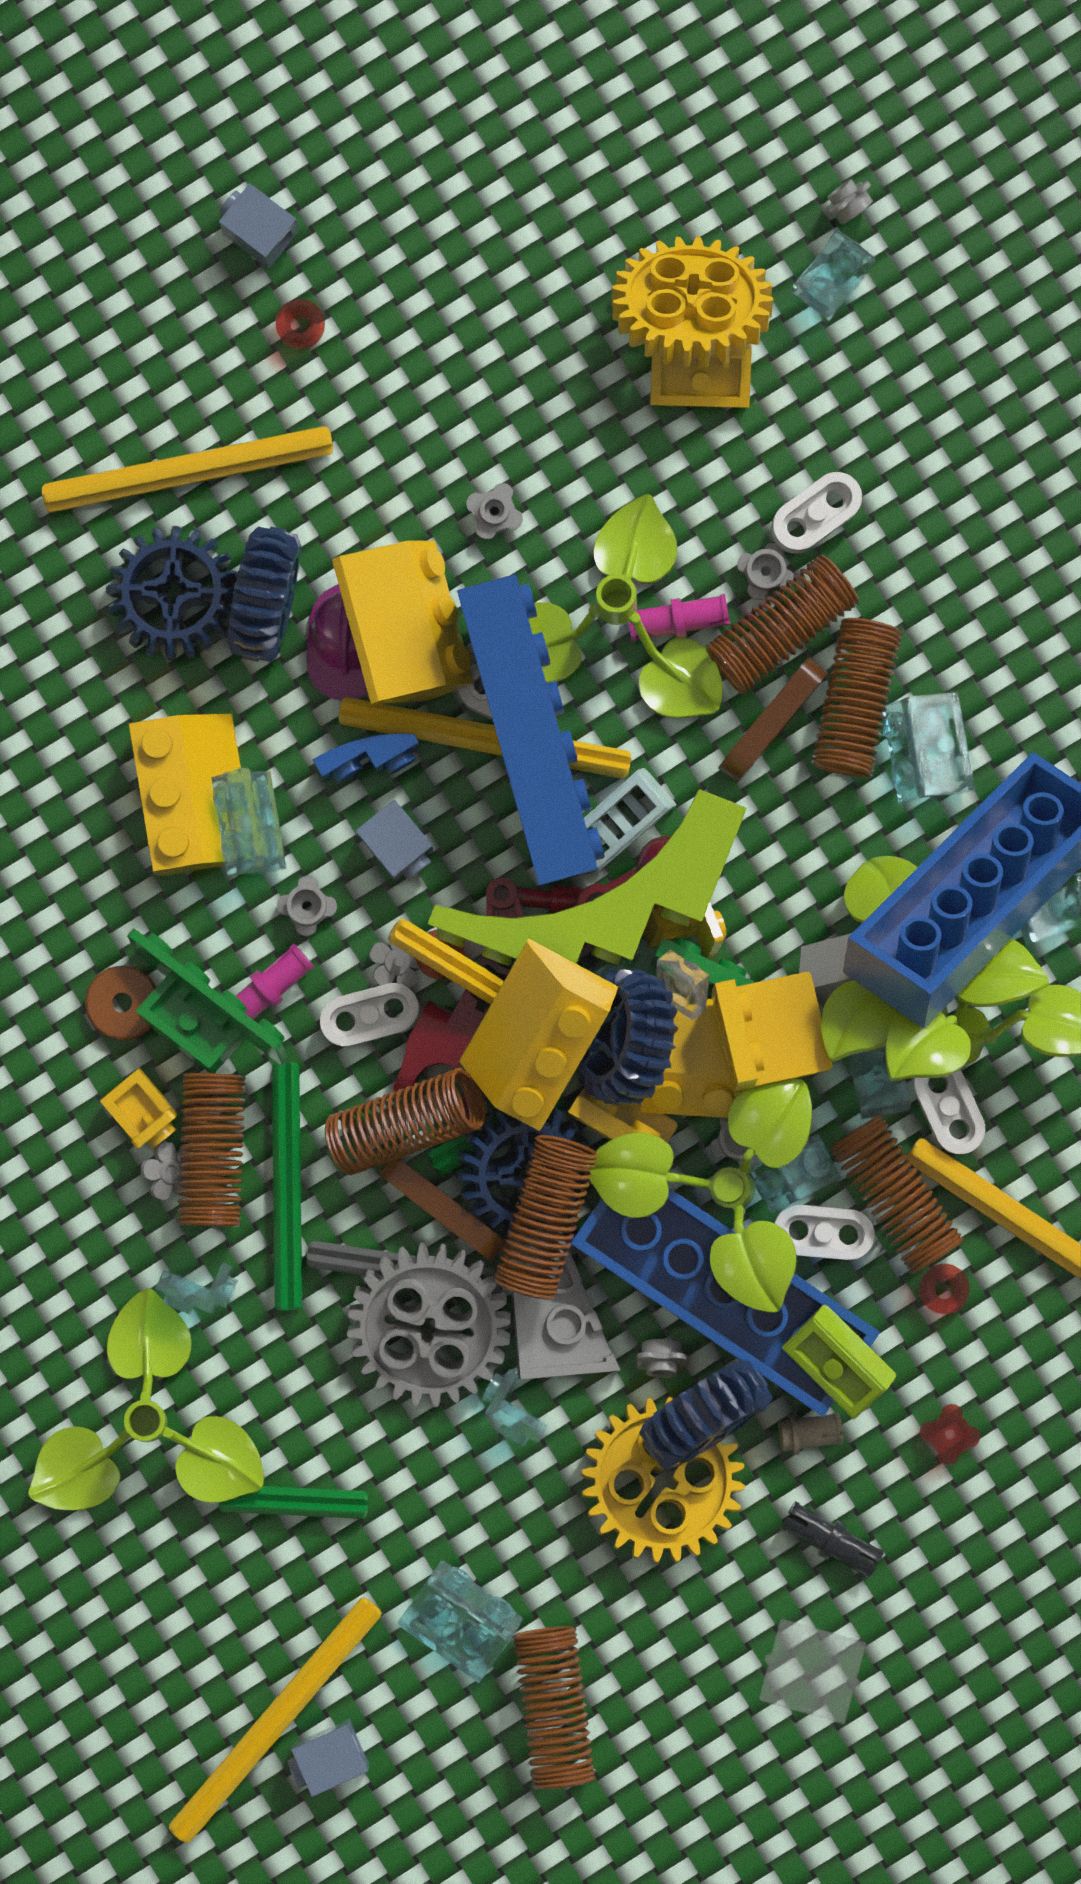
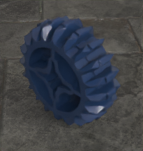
M172 526L171 540L165 541L160 528L152 529V536L155 543L147 546L144 539L138 535L134 538V543L140 551L134 556L126 549H122L119 552L122 560L128 564L126 569L119 566H111L109 571L111 576L122 581V584L106 586V593L108 596L121 598L122 600L109 605L108 611L111 616L126 614V616L118 621L115 627L120 634L127 633L135 628L129 639L132 647L137 648L146 639H149L146 646L148 656L155 657L162 644L165 645L167 660L174 661L177 656V646L183 645L187 658L192 659L195 658V649L192 643L200 640L203 647L210 651L214 646L211 639L207 636L209 632L213 630L222 638L227 636V629L218 621L220 618L227 620L230 618L231 607L225 606V603H232L234 589L226 588V586L236 583L238 573L231 570L221 572L232 560L228 553L212 558L218 548V543L213 538L206 541L199 548L201 541L199 530L193 529L189 533L187 541L184 542L182 541L180 526ZM168 557V560H165L164 572L160 577L155 580L143 581L142 584H136L142 572L149 565L161 558ZM183 557L191 558L202 564L212 575L214 587H203L201 583L188 581L184 576ZM175 573L181 590L187 589L188 592L185 595L177 596L172 611L166 596L160 597L159 594L171 590ZM134 600H145L147 604H155L162 608L165 621L164 631L148 625L138 616ZM205 602L211 603L207 613L200 621L189 628L180 630L183 615L188 609L193 606H204Z
M258 526L249 535L244 554L242 555L228 621L227 644L232 654L242 656L246 660L272 662L280 653L284 636L287 632L300 569L301 544L297 534L287 533L285 529L271 526L269 529Z
M632 968L629 970L620 969L619 971L609 970L603 979L618 986L607 1017L577 1067L580 1069L578 1082L584 1084L586 1094L593 1095L597 1100H603L605 1104L616 1106L621 1104L641 1105L645 1098H652L656 1085L663 1084L664 1070L671 1068L669 1058L671 1051L676 1048L673 1044L674 1034L678 1031V1027L674 1025L677 1008L671 1005L673 994L671 991L666 990L664 980L657 979L654 975L646 974V971Z
M495 1108V1115L498 1120L491 1124L485 1117V1122L482 1126L484 1132L481 1136L474 1132L465 1135L466 1141L474 1149L458 1151L457 1157L459 1160L470 1165L456 1171V1177L460 1182L469 1183L464 1186L460 1193L465 1201L475 1200L470 1209L476 1217L488 1213L486 1224L489 1228L495 1229L504 1220V1231L508 1235L507 1231L513 1228L509 1222L517 1220L512 1215L514 1212L519 1211L515 1207L516 1204L501 1201L493 1196L488 1190L486 1181L497 1180L500 1185H513L518 1196L524 1194L520 1189L524 1186V1183L514 1169L515 1167L521 1168L519 1163L525 1160L524 1152L529 1161L536 1160L530 1154L534 1152L532 1149L534 1145L530 1140L529 1132L564 1138L588 1147V1142L583 1136L574 1137L578 1126L573 1120L561 1124L563 1113L557 1108L551 1111L540 1131ZM511 1137V1147L508 1152L502 1157L491 1159V1164H488L495 1148L505 1139ZM545 1167V1168L550 1169V1170L558 1171V1170H555V1169H552V1168ZM574 1171V1172L580 1174L581 1176H585V1174H583V1173H581V1172H579V1171ZM540 1175V1176H543V1177H546V1178H549V1179H554V1178H551V1177H547V1176H544V1175ZM572 1180L578 1184H585L580 1180ZM567 1197V1198L573 1200L574 1202L579 1201V1200L576 1199V1198ZM530 1200V1201H532V1202H535V1203H538V1204H541V1205L553 1207V1206H550V1205H547V1204H544V1203H541V1202H537V1201ZM528 1209V1210L534 1211V1212H536V1213H540V1214H543V1215L551 1216V1215H549V1214H546V1213H543V1212H540V1211H536V1210H533V1209ZM564 1215L569 1219L571 1218V1215ZM524 1217V1218H526V1219H529V1220H532V1221H535V1222H540L539 1220H535V1219H532V1218ZM523 1226V1227H526V1228H528V1229H530V1230L536 1231V1229H534V1228L527 1227V1226Z
M750 1361L734 1362L728 1367H723L685 1392L680 1393L679 1396L666 1403L663 1408L656 1411L652 1417L645 1421L639 1432L645 1442L644 1447L653 1460L656 1459L662 1469H673L685 1462H689L727 1437H730L769 1406L772 1395L767 1388V1382L760 1371L755 1370Z

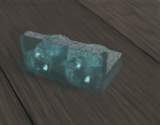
M958 692L907 697L885 705L887 710L883 712L885 716L882 723L883 733L888 740L892 763L891 779L896 788L900 803L975 790Z
M238 768L211 777L214 791L213 801L217 809L222 840L221 850L225 858L227 876L269 873L286 869L271 771L250 772L248 768Z
M440 1561L427 1582L402 1614L397 1624L479 1683L511 1641L523 1619L514 1612L512 1606L507 1601L489 1594L474 1583L469 1574L464 1570L452 1567L445 1561Z

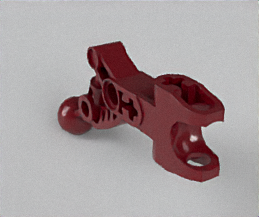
M664 835L650 840L642 847L637 857L636 868L605 885L600 883L591 884L586 888L553 885V889L550 891L516 887L510 879L504 877L496 878L489 883L486 890V916L524 917L521 906L550 909V914L590 902L629 880L660 852L671 836ZM584 942L577 962L590 954L594 945ZM484 956L481 957L478 965L485 969L487 966H490L496 973L507 977L511 968L502 967L497 961ZM466 989L454 1012L429 1000L407 1040L404 1059L393 1090L398 1092L399 1089L414 1086L418 1077L428 1067L437 1064L465 1070L459 1061L489 1007L486 1008L484 1013L478 1011L479 1002L473 997L474 994ZM480 1089L481 1094H482V1097H483V1100H484V1102H485V1100L487 1099V1096H486V1095L483 1093V1091ZM463 1093L462 1101L465 1108V1117L469 1120L468 1106Z

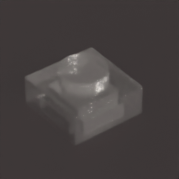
M669 950L657 960L656 978L664 980L666 990L672 992L673 1000L671 1005L693 1021L706 1010L709 974L704 972L695 963L689 962L677 953Z

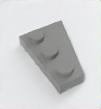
M536 1229L537 1232L549 1234V1233H546V1232H543V1231H541V1230ZM518 1234V1235H520V1236H523V1237H526V1238H529V1239H532V1240H536V1241H540V1242L547 1243V1242L542 1241V1240H539V1239H537V1238H533V1237H530V1236H527V1235ZM557 1241L562 1245L566 1244L564 1241ZM514 1242V1243H516V1244L522 1245V1246L527 1247V1248L535 1249V1250H538V1251H543V1250L538 1249V1248L533 1247V1246H529V1245H526V1244ZM568 1248L569 1254L564 1257L566 1263L562 1265L564 1271L559 1274L561 1280L558 1282L559 1287L555 1293V1298L548 1300L536 1299L511 1291L518 1379L620 1371L614 1354L611 1353L602 1332L603 1328L597 1314L593 1310L582 1285V1279ZM553 1249L558 1253H564L562 1250ZM512 1251V1252H515V1253H517V1254H520V1255H523V1256H526V1257H530V1258H533V1259L542 1260V1259L537 1258V1257H534V1256H532V1255H528V1254L521 1253V1252H517V1251ZM551 1258L556 1262H561L559 1258ZM509 1259L521 1265L541 1269L521 1261ZM550 1267L554 1271L559 1270L557 1267ZM547 1275L553 1279H556L555 1276Z

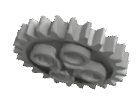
M420 1243L417 1257L411 1258L408 1251L401 1247L398 1252L397 1264H394L386 1256L381 1257L379 1265L382 1275L368 1269L364 1280L370 1288L356 1286L353 1297L362 1304L350 1305L348 1317L359 1322L348 1326L347 1337L362 1340L353 1345L351 1354L353 1357H368L362 1364L361 1372L363 1375L375 1370L379 1372L375 1385L377 1389L384 1387L389 1382L395 1385L393 1391V1399L395 1400L405 1390L412 1391V1403L415 1406L420 1402L422 1394H429L434 1407H438L441 1393L447 1392L450 1398L457 1403L460 1398L461 1386L464 1385L473 1394L477 1393L479 1384L476 1376L478 1375L491 1381L494 1370L488 1362L502 1364L504 1361L505 1353L497 1346L509 1345L510 1333L500 1328L511 1323V1313L497 1310L506 1304L507 1295L506 1293L491 1294L497 1285L493 1279L494 1276L483 1280L480 1278L483 1269V1262L481 1260L474 1263L470 1268L464 1265L466 1251L461 1250L451 1260L447 1258L445 1244L440 1245L436 1256H429L426 1245ZM403 1288H411L420 1294L422 1300L415 1305H405L397 1299L395 1293ZM452 1297H462L471 1304L472 1308L464 1314H455L446 1307L445 1302ZM391 1314L399 1320L390 1322L385 1319V1316ZM425 1318L435 1319L433 1332L423 1330ZM470 1328L474 1333L472 1335H465L460 1330ZM394 1336H403L412 1342L413 1348L408 1352L398 1353L389 1347L387 1341ZM444 1345H454L462 1351L463 1356L456 1361H446L438 1355L437 1350Z

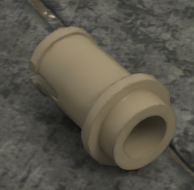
M838 1412L824 1415V1417L814 1416L795 1419L792 1414L787 1415V1420L778 1421V1435L782 1451L791 1450L793 1455H799L800 1449L834 1444L843 1445L844 1437L843 1434L839 1433V1431H843Z

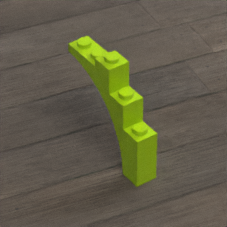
M699 789L681 825L660 852L625 883L590 902L553 914L519 918L474 915L436 904L428 924L438 928L434 937L462 948L466 939L485 946L482 956L508 966L511 965L513 958L517 959L528 938L575 964L584 942L594 945L591 955L613 964L619 965L622 956L633 960L654 904L663 906L661 917L689 927L692 918L703 921L747 808Z

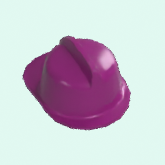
M339 584L324 591L313 605L309 620L306 660L308 674L315 687L327 697L342 701L345 697L360 699L367 695L368 691Z

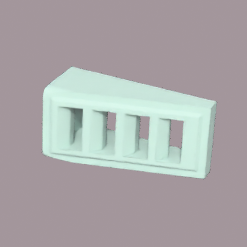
M645 768L637 770L584 818L587 830L591 826L597 828L599 835L610 847L604 853L605 857L603 859L596 860L597 873L676 806L673 799ZM637 787L656 806L651 812L633 794L632 791ZM622 800L640 819V822L635 826L618 808L617 804ZM605 814H608L625 833L620 840L601 819Z

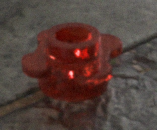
M955 1404L945 1405L939 1417L932 1422H924L920 1427L921 1439L932 1444L938 1452V1460L946 1465L954 1464L958 1459V1454L964 1452L968 1447H975L980 1441L979 1430L976 1427L969 1426L962 1417V1409ZM949 1429L955 1433L952 1439H947L945 1436V1432Z

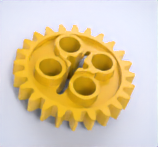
M697 236L692 246H686L681 237H676L675 247L668 248L659 240L656 241V253L653 254L649 250L641 248L639 249V261L627 258L625 260V271H617L616 285H612V318L615 321H619L618 332L620 335L630 334L629 345L631 347L645 343L644 356L647 358L659 351L663 353V364L666 365L675 356L681 357L684 368L689 367L692 358H699L704 367H709L710 357L717 356L722 362L728 363L730 350L744 356L747 343L758 345L760 343V332L768 331L769 318H772L773 297H771L772 283L765 282V269H754L755 258L753 256L739 260V247L737 246L727 252L721 251V240L717 239L710 247H704L701 237Z
M668 1397L664 1406L666 1405V1403L672 1401L673 1398ZM651 1398L646 1399L643 1414H639L636 1408L629 1404L625 1408L627 1417L625 1423L618 1417L611 1415L608 1418V1422L613 1433L610 1435L604 1431L597 1430L594 1434L596 1440L603 1446L602 1449H587L585 1452V1456L594 1461L596 1465L595 1467L581 1470L580 1476L594 1481V1486L583 1490L581 1495L584 1498H596L598 1503L587 1515L588 1517L604 1516L606 1521L598 1533L603 1535L614 1529L618 1533L614 1543L615 1549L620 1548L627 1541L633 1543L632 1558L634 1559L639 1557L644 1548H648L651 1550L653 1563L659 1562L663 1550H668L673 1562L676 1563L681 1559V1547L684 1546L696 1557L700 1554L698 1542L700 1538L712 1546L718 1542L716 1534L712 1529L714 1526L727 1531L731 1528L732 1524L723 1515L724 1511L738 1512L741 1509V1505L731 1499L730 1494L741 1492L745 1489L744 1484L732 1480V1474L741 1471L744 1468V1463L729 1462L728 1456L738 1448L737 1443L722 1445L720 1442L689 1462H685L677 1467L670 1477L671 1484L675 1486L674 1490L665 1487L656 1497L644 1517L638 1518L635 1515V1511L655 1484L656 1479L650 1474L651 1471L661 1473L664 1469L661 1468L656 1459L653 1460L645 1452L643 1439L639 1434L645 1421L657 1411ZM700 1461L709 1468L711 1480L708 1486L700 1488L688 1483L685 1478V1467L688 1463ZM630 1473L638 1478L641 1484V1492L637 1498L627 1500L621 1498L616 1493L614 1480L618 1475ZM671 1502L678 1506L682 1513V1522L678 1528L666 1529L657 1522L656 1509L659 1504Z

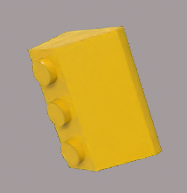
M403 541L332 559L371 704L429 701L474 684L470 669V654L463 644L457 622L458 610L450 596L444 574L445 562L438 551L436 541Z
M232 714L176 715L129 723L153 872L158 877L256 861Z
M528 938L459 1062L495 1108L540 1131L607 1017L618 986Z
M673 997L671 1005L677 1008L674 1025L678 1027V1031L674 1034L673 1044L676 1048L671 1051L669 1058L671 1068L664 1070V1082L662 1085L655 1086V1093L652 1098H645L643 1100L641 1112L728 1118L732 1102L744 1090L733 1091L712 999Z

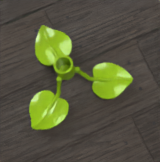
M650 494L643 495L623 506L606 522L599 532L594 545V560L597 569L607 577L602 579L597 586V604L589 607L588 614L576 629L572 630L570 616L561 607L548 602L534 603L537 617L528 620L532 634L542 632L551 664L542 667L545 681L550 683L563 680L580 666L582 653L575 639L584 635L596 617H601L605 622L612 625H622L630 622L648 655L654 660L642 669L639 676L640 693L645 704L657 714L669 718L678 719L712 715L721 706L722 680L716 662L711 660L706 648L693 639L675 637L659 653L645 630L640 615L636 613L637 592L631 578L642 584L655 583L671 571L677 558V542L673 530Z
M895 856L875 857L868 862L862 863L847 882L844 891L847 911L856 921L863 923L918 867L905 859ZM1010 939L956 996L967 1005L993 1007L1031 996L1049 986V979L1030 952L1016 940ZM855 980L839 986L828 997L821 1019L823 1043L830 1061L834 1063L849 1055L885 1046L891 1021L898 1010ZM947 1006L942 1010L945 1017L948 1014Z
M1049 985L1030 996L1028 1010L1021 1009L1016 1011L993 1029L990 1028V1024L982 1011L976 1008H968V1005L960 1000L954 1015L946 1018L941 1011L925 1028H922L898 1011L891 1021L885 1045V1058L890 1081H899L908 1078H938L954 1074L966 1064L972 1063L979 1058L985 1042L990 1044L996 1043L998 1036L1019 1021H1025L1021 1029V1036L1023 1041L1033 1050L1055 1057L1081 1056V992L1064 985Z
M801 1079L771 1083L745 1089L734 1099L728 1112L729 1133L737 1144L748 1147L743 1155L739 1169L732 1167L723 1168L716 1172L711 1180L670 1173L669 1171L674 1159L671 1146L660 1137L642 1132L622 1135L601 1146L596 1151L598 1157L594 1163L595 1168L590 1171L592 1177L589 1180L611 1209L631 1218L648 1217L659 1211L669 1196L668 1182L709 1189L712 1198L717 1204L734 1210V1229L736 1234H726L718 1237L711 1246L710 1265L715 1279L730 1296L742 1304L761 1311L778 1312L782 1309L787 1290L795 1273L797 1263L795 1245L786 1230L772 1222L756 1221L745 1229L743 1225L744 1207L750 1204L755 1195V1183L749 1175L752 1170L751 1162L755 1154L766 1166L781 1168L794 1161L803 1151L808 1141L812 1124V1102L807 1084Z
M146 1288L136 1294L119 1312L108 1336L107 1356L115 1373L125 1379H133L143 1375L141 1400L133 1403L127 1409L124 1416L125 1430L104 1449L99 1436L92 1430L84 1427L71 1426L54 1433L45 1442L38 1455L34 1476L28 1491L29 1497L32 1500L47 1507L60 1510H84L100 1505L111 1497L120 1483V1471L116 1464L108 1457L114 1454L130 1438L149 1443L158 1440L161 1436L186 1448L176 1460L175 1471L181 1487L193 1498L210 1503L224 1502L259 1491L263 1487L264 1473L260 1455L249 1435L239 1425L223 1417H204L196 1423L191 1439L168 1428L165 1411L158 1404L151 1401L153 1375L164 1378L179 1372L189 1359L192 1345L189 1329L182 1317L165 1303L154 1290Z

